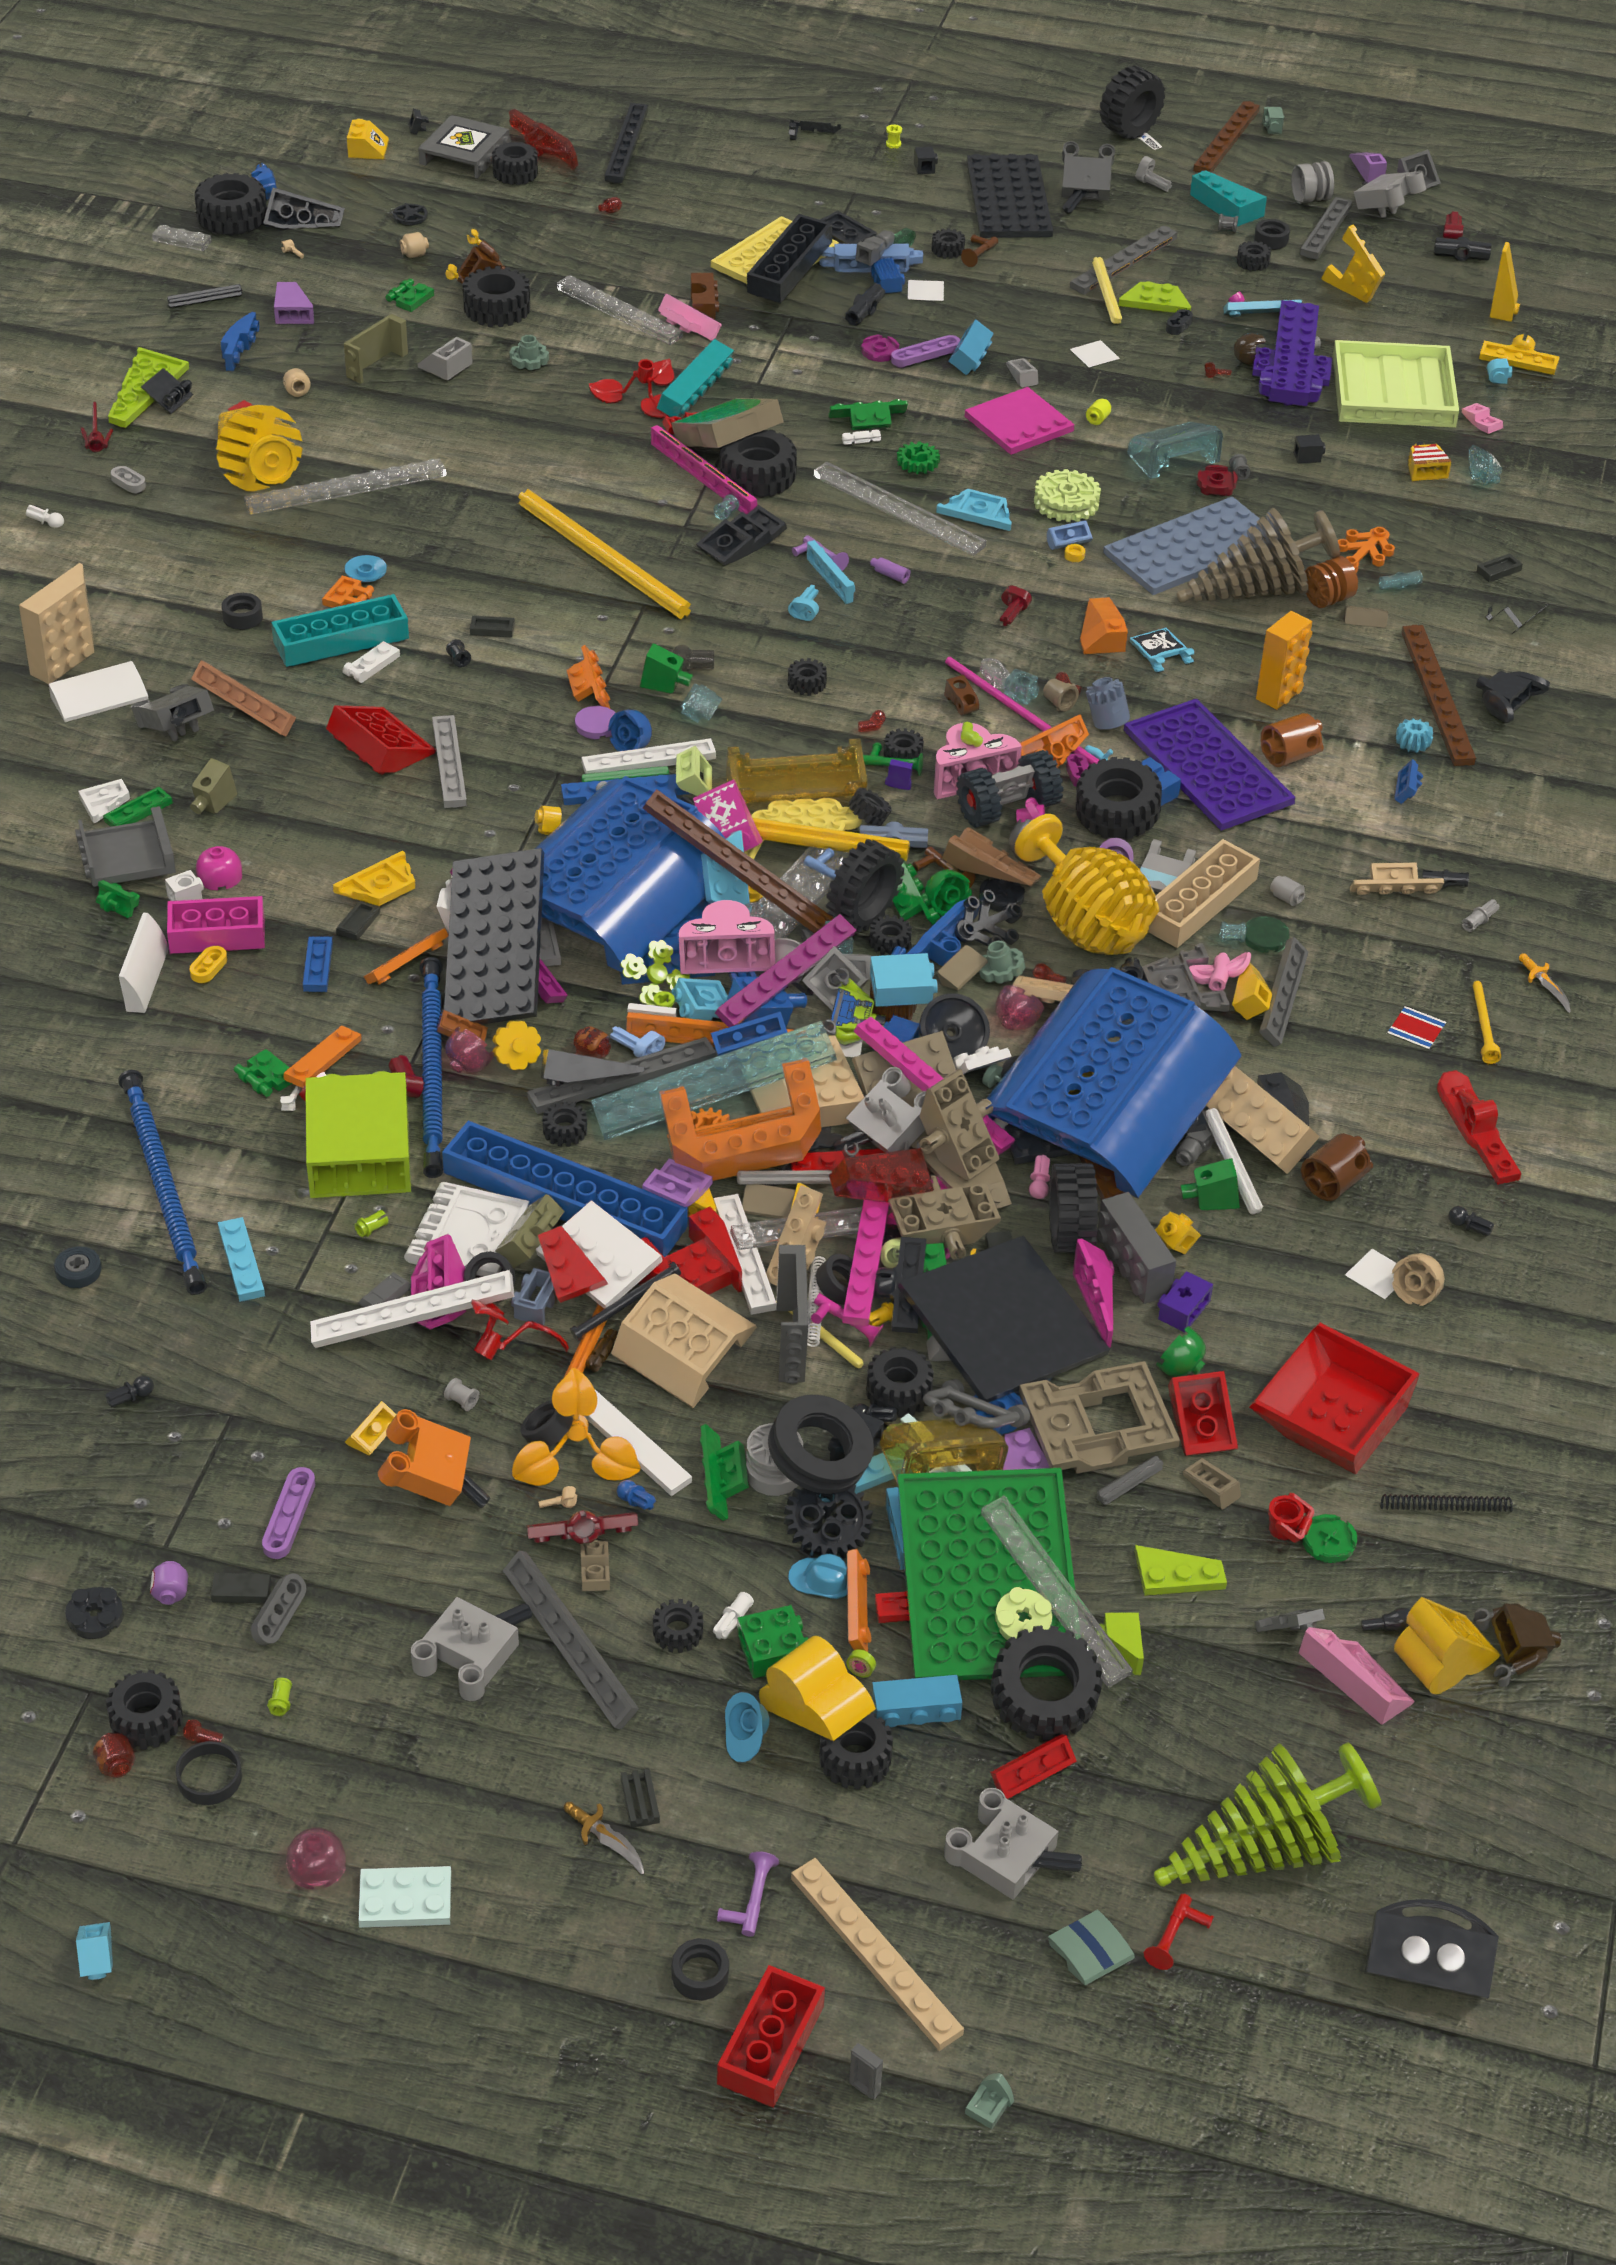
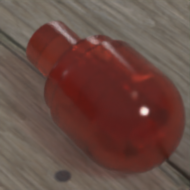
M618 197L607 198L603 204L598 205V209L600 212L613 213L621 209L622 201Z

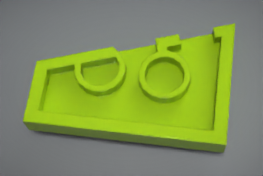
M1135 1545L1134 1552L1144 1596L1226 1589L1227 1580L1221 1560Z

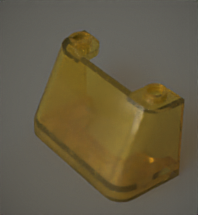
M954 1418L892 1424L884 1430L880 1440L881 1449L896 1482L898 1474L929 1473L930 1468L975 1463L977 1471L1003 1470L1009 1448L1004 1437L996 1430L979 1427L971 1423L959 1426Z

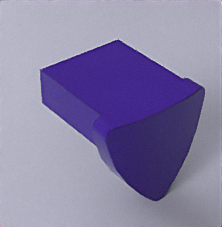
M891 759L885 784L893 788L910 790L913 763Z

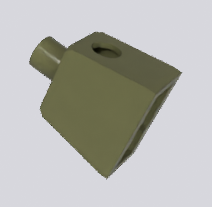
M213 758L208 761L192 784L195 800L190 804V808L196 814H201L204 810L215 814L236 797L237 790L229 765Z

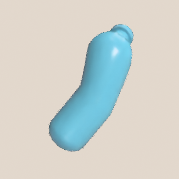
M1090 745L1085 747L1087 752L1099 760H1108L1107 757L1113 754L1111 749L1104 754L1100 749Z

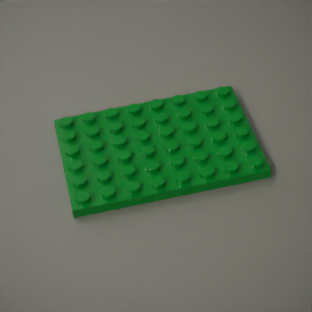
M1061 1468L898 1474L897 1484L914 1678L957 1675L958 1680L992 1679L997 1655L1000 1649L1005 1647V1642L1007 1641L1000 1633V1628L995 1620L997 1605L1004 1595L1010 1593L1016 1587L1033 1590L1042 1595L1050 1602L1052 1607L1051 1626H1058V1631L1064 1633L1068 1629L1074 1632L1075 1639L1081 1638ZM1027 1612L1017 1613L1019 1621L1031 1620ZM1037 1665L1022 1672L1020 1678L1066 1675L1055 1667Z

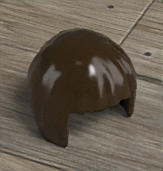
M1248 333L1237 339L1234 344V355L1238 361L1246 365H1253L1256 345L1266 343L1264 336Z

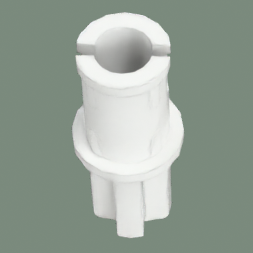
M740 1592L731 1606L723 1610L722 1618L713 1628L716 1638L727 1639L737 1626V1617L744 1616L753 1605L754 1600L748 1593Z

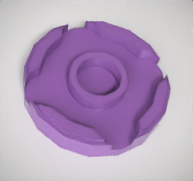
M603 706L584 708L575 717V728H577V732L586 738L600 739V736L605 735L610 737L612 734L611 730L608 731L610 718L615 712Z

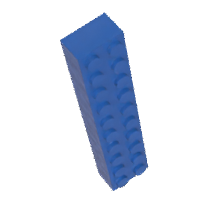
M471 1121L466 1122L442 1152L444 1173L496 1194L527 1200L529 1204L544 1195H549L565 1211L560 1219L566 1222L590 1201H593L640 1239L647 1237L664 1257L668 1255L687 1229L688 1207H683L654 1193Z

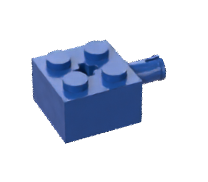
M734 977L727 1000L758 977ZM782 990L741 1023L781 1011L785 1027L787 1028L793 1008H805L807 996L805 993L787 994L785 990Z

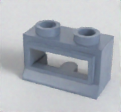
M533 1268L530 1275H524L521 1284L522 1290L514 1293L511 1306L514 1307V1318L526 1322L534 1321L544 1325L545 1307L553 1308L555 1290L550 1273ZM536 1286L542 1287L535 1301H530L529 1299Z

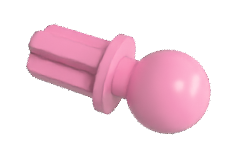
M1046 1155L1036 1156L1034 1172L1030 1176L1033 1182L1029 1186V1193L1036 1199L1045 1198L1049 1192L1046 1182L1050 1181V1175L1048 1174L1050 1159Z

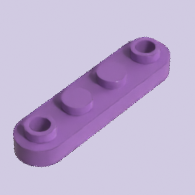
M947 335L901 348L892 352L891 362L896 367L903 368L911 364L952 354L960 339L954 335Z
M295 1468L287 1476L262 1539L263 1552L269 1558L280 1559L290 1552L315 1488L314 1473L308 1468Z

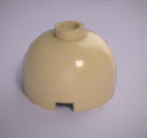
M1426 1254L1408 1255L1398 1261L1392 1269V1274L1394 1273L1393 1289L1405 1303L1412 1304L1414 1302L1415 1304H1420L1419 1306H1423L1434 1300L1443 1289L1445 1280L1443 1269L1438 1261Z

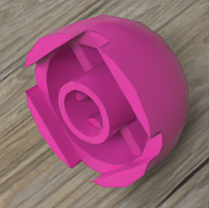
M215 846L203 851L197 859L196 875L201 879L204 888L218 890V887L225 886L226 889L237 885L242 879V864L238 855L233 850L223 846Z

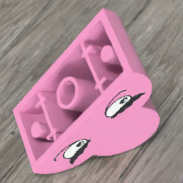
M963 723L952 726L946 734V745L940 748L936 754L935 797L941 799L957 795L956 790L958 788L956 787V782H958L957 778L961 773L978 768H986L987 772H990L993 776L998 772L1003 773L1013 770L1017 767V764H1020L1018 761L1021 758V744L1015 738L1008 735H990L987 729L972 723L973 731L983 737L981 746L974 747L973 745L965 744L961 740Z
M722 900L708 905L704 909L701 919L691 920L685 923L679 930L681 974L767 971L775 964L774 927L763 918L750 917L748 908L740 902Z

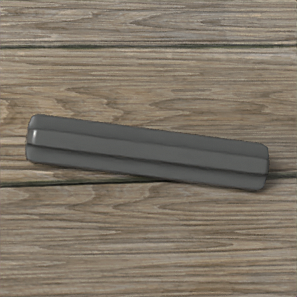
M1153 1456L1098 1490L1096 1496L1098 1501L1102 1505H1107L1162 1470V1460L1158 1456Z

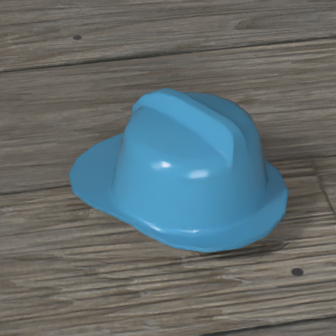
M825 1554L818 1558L799 1560L789 1571L788 1579L791 1586L797 1591L833 1599L848 1595L847 1566L836 1555Z
M739 1692L731 1697L725 1709L726 1746L732 1759L737 1762H747L758 1753L762 1743V1736L768 1730L770 1717L766 1708L753 1695Z

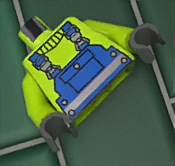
M839 968L835 971L840 977L833 976L832 982L834 984H842L841 987H838L831 1019L820 1023L821 1026L826 1028L820 1031V1035L822 1037L835 1035L839 1043L847 1045L861 1040L854 1033L859 1023L869 1017H873L884 1026L886 1016L872 1013L874 1000L849 978V973L845 968Z

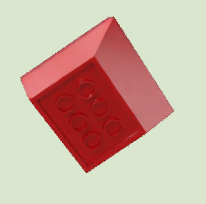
M1320 1322L1310 1331L1249 1408L1289 1440L1356 1475L1406 1411L1420 1373Z

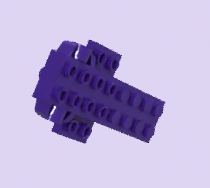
M1281 300L1275 350L1266 347H1256L1252 376L1260 377L1259 392L1261 395L1269 397V401L1281 402L1287 406L1292 404L1307 406L1308 403L1319 400L1322 386H1329L1332 358L1314 355L1319 305Z

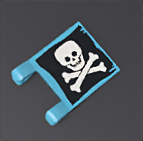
M1167 628L1129 639V642L1150 661L1155 672L1163 671L1164 668L1161 664L1165 663L1164 658L1180 654L1185 664L1194 662V659L1191 658V655H1194V650L1187 648Z

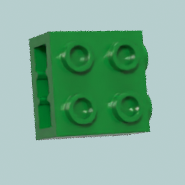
M792 1605L737 1617V1636L753 1679L766 1676L768 1668L809 1639L808 1637H803L800 1615H795Z

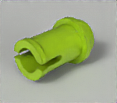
M379 1210L365 1219L359 1218L354 1225L357 1234L360 1237H369L371 1232L387 1225V1216L380 1219L381 1216L385 1215V1212Z
M277 1678V1680H274L272 1698L268 1700L267 1706L271 1714L283 1716L290 1710L291 1704L288 1700L292 1682L287 1678Z

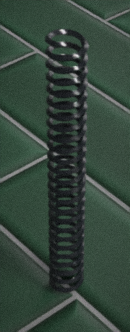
M1384 1494L1380 1504V1508L1383 1509L1385 1497L1386 1509L1388 1510L1389 1498H1391V1509L1393 1510L1396 1497L1397 1509L1399 1510L1401 1498L1402 1509L1404 1510L1405 1499L1407 1498V1509L1410 1510L1412 1497L1413 1510L1416 1509V1498H1418V1509L1421 1510V1500L1423 1497L1424 1510L1427 1509L1426 1502L1428 1498L1429 1510L1431 1511L1432 1499L1434 1498V1510L1436 1511L1439 1498L1440 1510H1443V1499H1445V1510L1447 1511L1450 1498V1510L1453 1511L1455 1498L1456 1510H1459V1499H1461V1510L1464 1511V1501L1466 1498L1467 1511L1470 1510L1471 1499L1472 1511L1474 1512L1475 1500L1477 1499L1478 1503L1477 1510L1480 1511L1482 1499L1483 1511H1486V1500H1488V1511L1490 1512L1493 1499V1510L1496 1512L1498 1499L1499 1511H1502V1500H1504V1511L1507 1512V1502L1509 1499L1510 1512L1513 1511V1503L1509 1496L1507 1498L1503 1496L1500 1499L1499 1496L1496 1498L1493 1496L1490 1498L1488 1496L1485 1498L1483 1496L1479 1498L1475 1496L1473 1498L1472 1496L1467 1497L1465 1495L1462 1498L1460 1495L1457 1498L1455 1495L1453 1497L1450 1495L1448 1497L1445 1495L1442 1497L1440 1495L1437 1497L1434 1495L1431 1497L1429 1495L1426 1497L1424 1495L1420 1497L1416 1495L1414 1497L1412 1494L1410 1496L1406 1494L1403 1497L1402 1494L1399 1496L1396 1494L1394 1496Z

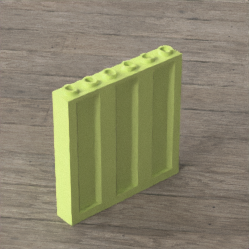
M1335 340L1333 366L1340 422L1436 427L1457 426L1459 405L1450 346Z

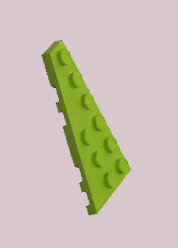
M138 347L137 356L133 358V365L129 368L122 383V390L117 394L118 399L113 403L108 415L109 423L124 428L130 425L155 401L140 387L162 368H165L178 380L189 369V362Z

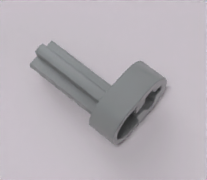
M1144 156L1138 166L1135 178L1142 183L1149 182L1168 192L1169 188L1172 187V182L1153 173L1155 160Z

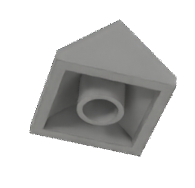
M835 946L802 980L832 1011L838 987H841L842 984H834L832 982L833 976L840 977L835 970L845 968L849 973V978L861 989H863L868 981Z

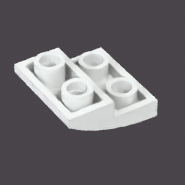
M985 1046L976 1050L975 1054L968 1056L967 1053H963L954 1057L953 1063L956 1070L962 1069L964 1074L1008 1060L1011 1054L1008 1048L1000 1050L998 1046L989 1049V1046Z

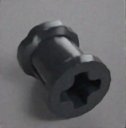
M455 639L447 644L446 652L453 657L452 661L455 666L465 667L470 663L471 654L465 650V645L461 640Z

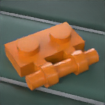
M342 575L322 598V604L334 608L369 600L372 597L374 588L371 585H368L366 588L361 587L360 580Z

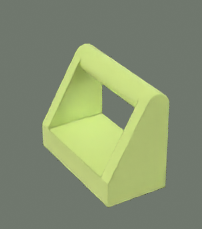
M694 746L676 754V784L680 789L698 796L712 789V766L698 748ZM700 772L703 773V781L700 778Z

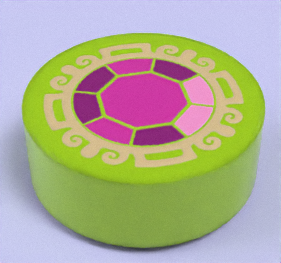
M856 1649L852 1651L846 1661L848 1669L854 1675L862 1678L869 1677L876 1668L874 1657L865 1650Z

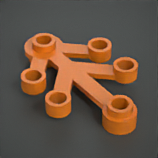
M1375 527L1370 532L1358 533L1354 529H1349L1346 531L1345 539L1338 540L1340 552L1359 549L1353 556L1346 557L1353 565L1356 573L1358 572L1359 561L1368 552L1372 558V564L1381 567L1385 563V556L1391 557L1394 555L1395 547L1387 542L1390 534L1383 527ZM1357 540H1368L1363 542H1356ZM1375 545L1381 546L1382 554L1378 552Z

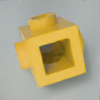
M1171 1211L1160 1220L1158 1227L1155 1229L1168 1249H1173L1183 1254H1186L1201 1236L1191 1226L1193 1221L1183 1213L1178 1215Z

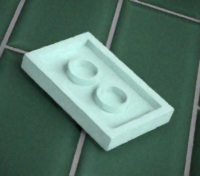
M451 1866L361 1869L359 1928L450 1925Z

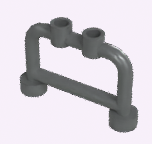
M958 1379L945 1381L941 1388L929 1391L923 1396L924 1403L932 1408L935 1416L951 1415L959 1426L971 1423L979 1427L992 1429L1008 1424L1013 1427H1020L1027 1424L1030 1419L1029 1410L1024 1405L1018 1404L1006 1410L965 1394L964 1386ZM952 1401H957L969 1407L962 1409L954 1406ZM974 1409L980 1410L995 1417L988 1418L977 1415Z

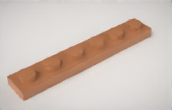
M200 661L191 678L196 683L285 737L296 719L292 714L205 661Z

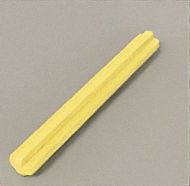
M1094 257L1092 264L1111 322L1113 324H1120L1122 316L1102 257Z

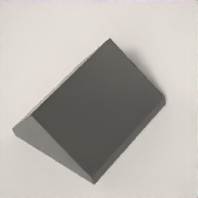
M1429 149L1399 159L1397 173L1420 170L1423 172L1426 189L1441 184Z

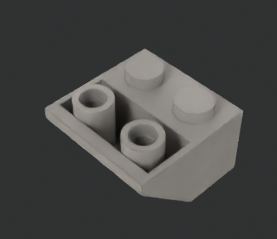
M455 337L417 364L418 368L448 381L472 364V343Z

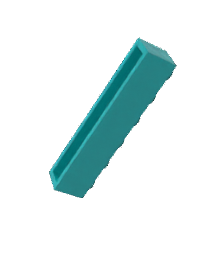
M714 339L662 393L657 409L670 417H680L685 412H688L690 406L696 404L699 396L702 397L705 394L708 386L711 388L716 378L722 376L725 368H730L733 363V358L731 357L734 350Z

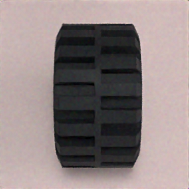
M508 142L499 145L493 150V175L498 181L510 185H521L531 182L537 177L538 153L531 145L522 142Z
M891 1347L889 1351L885 1349L880 1351V1355L876 1354L872 1361L869 1362L867 1370L866 1395L867 1399L870 1400V1404H877L878 1407H894L897 1410L898 1418H903L908 1413L914 1416L916 1411L922 1412L924 1406H927L923 1401V1396L925 1393L932 1391L934 1372L931 1362L926 1361L925 1355H918L917 1350L912 1349L910 1351L907 1350V1347H901V1349ZM894 1381H903L906 1383H896Z
M138 1670L134 1675L130 1673L124 1675L123 1681L118 1679L114 1683L115 1688H110L108 1692L109 1698L106 1699L110 1728L114 1737H118L121 1744L128 1743L129 1748L133 1749L140 1746L141 1750H146L148 1746L152 1745L156 1748L160 1746V1742L167 1743L170 1741V1735L175 1736L179 1731L178 1726L182 1725L183 1712L179 1689L175 1686L174 1680L171 1677L166 1679V1674L162 1672L155 1674V1670H148L147 1673ZM143 1706L156 1707L152 1711L146 1713L134 1712L136 1709Z
M871 1712L834 1741L821 1736L819 1757L820 1766L824 1768L823 1773L826 1777L831 1776L833 1783H842L844 1788L854 1786V1789H860V1786L863 1785L869 1788L872 1787L873 1781L876 1783L882 1781V1776H886L889 1772L892 1760L893 1736L891 1735L890 1727L885 1726L884 1719L881 1717L877 1719L876 1714ZM850 1745H860L868 1750L862 1753H853L844 1748Z

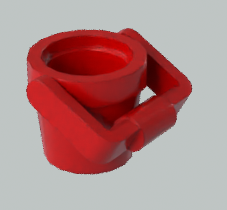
M1294 1493L1274 1498L1270 1502L1268 1510L1270 1533L1273 1537L1280 1540L1290 1539L1294 1543L1300 1541L1307 1535L1311 1527L1314 1515L1313 1507Z

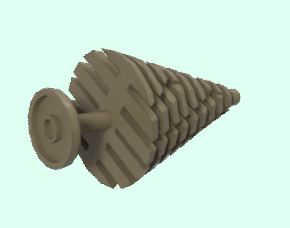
M1271 508L1267 512L1266 518L1262 516L1257 521L1256 527L1251 526L1247 530L1248 537L1242 534L1237 540V546L1232 543L1227 548L1228 557L1224 552L1218 555L1219 569L1214 561L1207 566L1210 579L1206 572L1201 570L1198 573L1200 584L1197 585L1196 581L1192 578L1188 582L1189 588L1177 592L1178 601L1183 603L1192 597L1195 602L1202 601V596L1200 595L1202 592L1208 601L1216 600L1213 588L1216 589L1220 599L1229 598L1227 589L1234 599L1242 598L1240 596L1242 592L1246 597H1255V591L1259 596H1268L1267 590L1274 594V596L1281 595L1282 591L1286 595L1295 593V590L1298 593H1307L1308 584L1306 581L1308 580L1303 562L1298 554L1322 544L1324 550L1331 558L1340 556L1339 543L1328 517L1322 510L1314 514V524L1317 532L1294 542L1290 536L1292 534L1280 513L1275 508Z

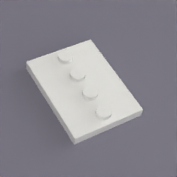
M590 1201L562 1226L606 1279L608 1285L586 1293L604 1309L621 1299L663 1261L662 1256L593 1201ZM540 1245L536 1248L537 1255L546 1261Z

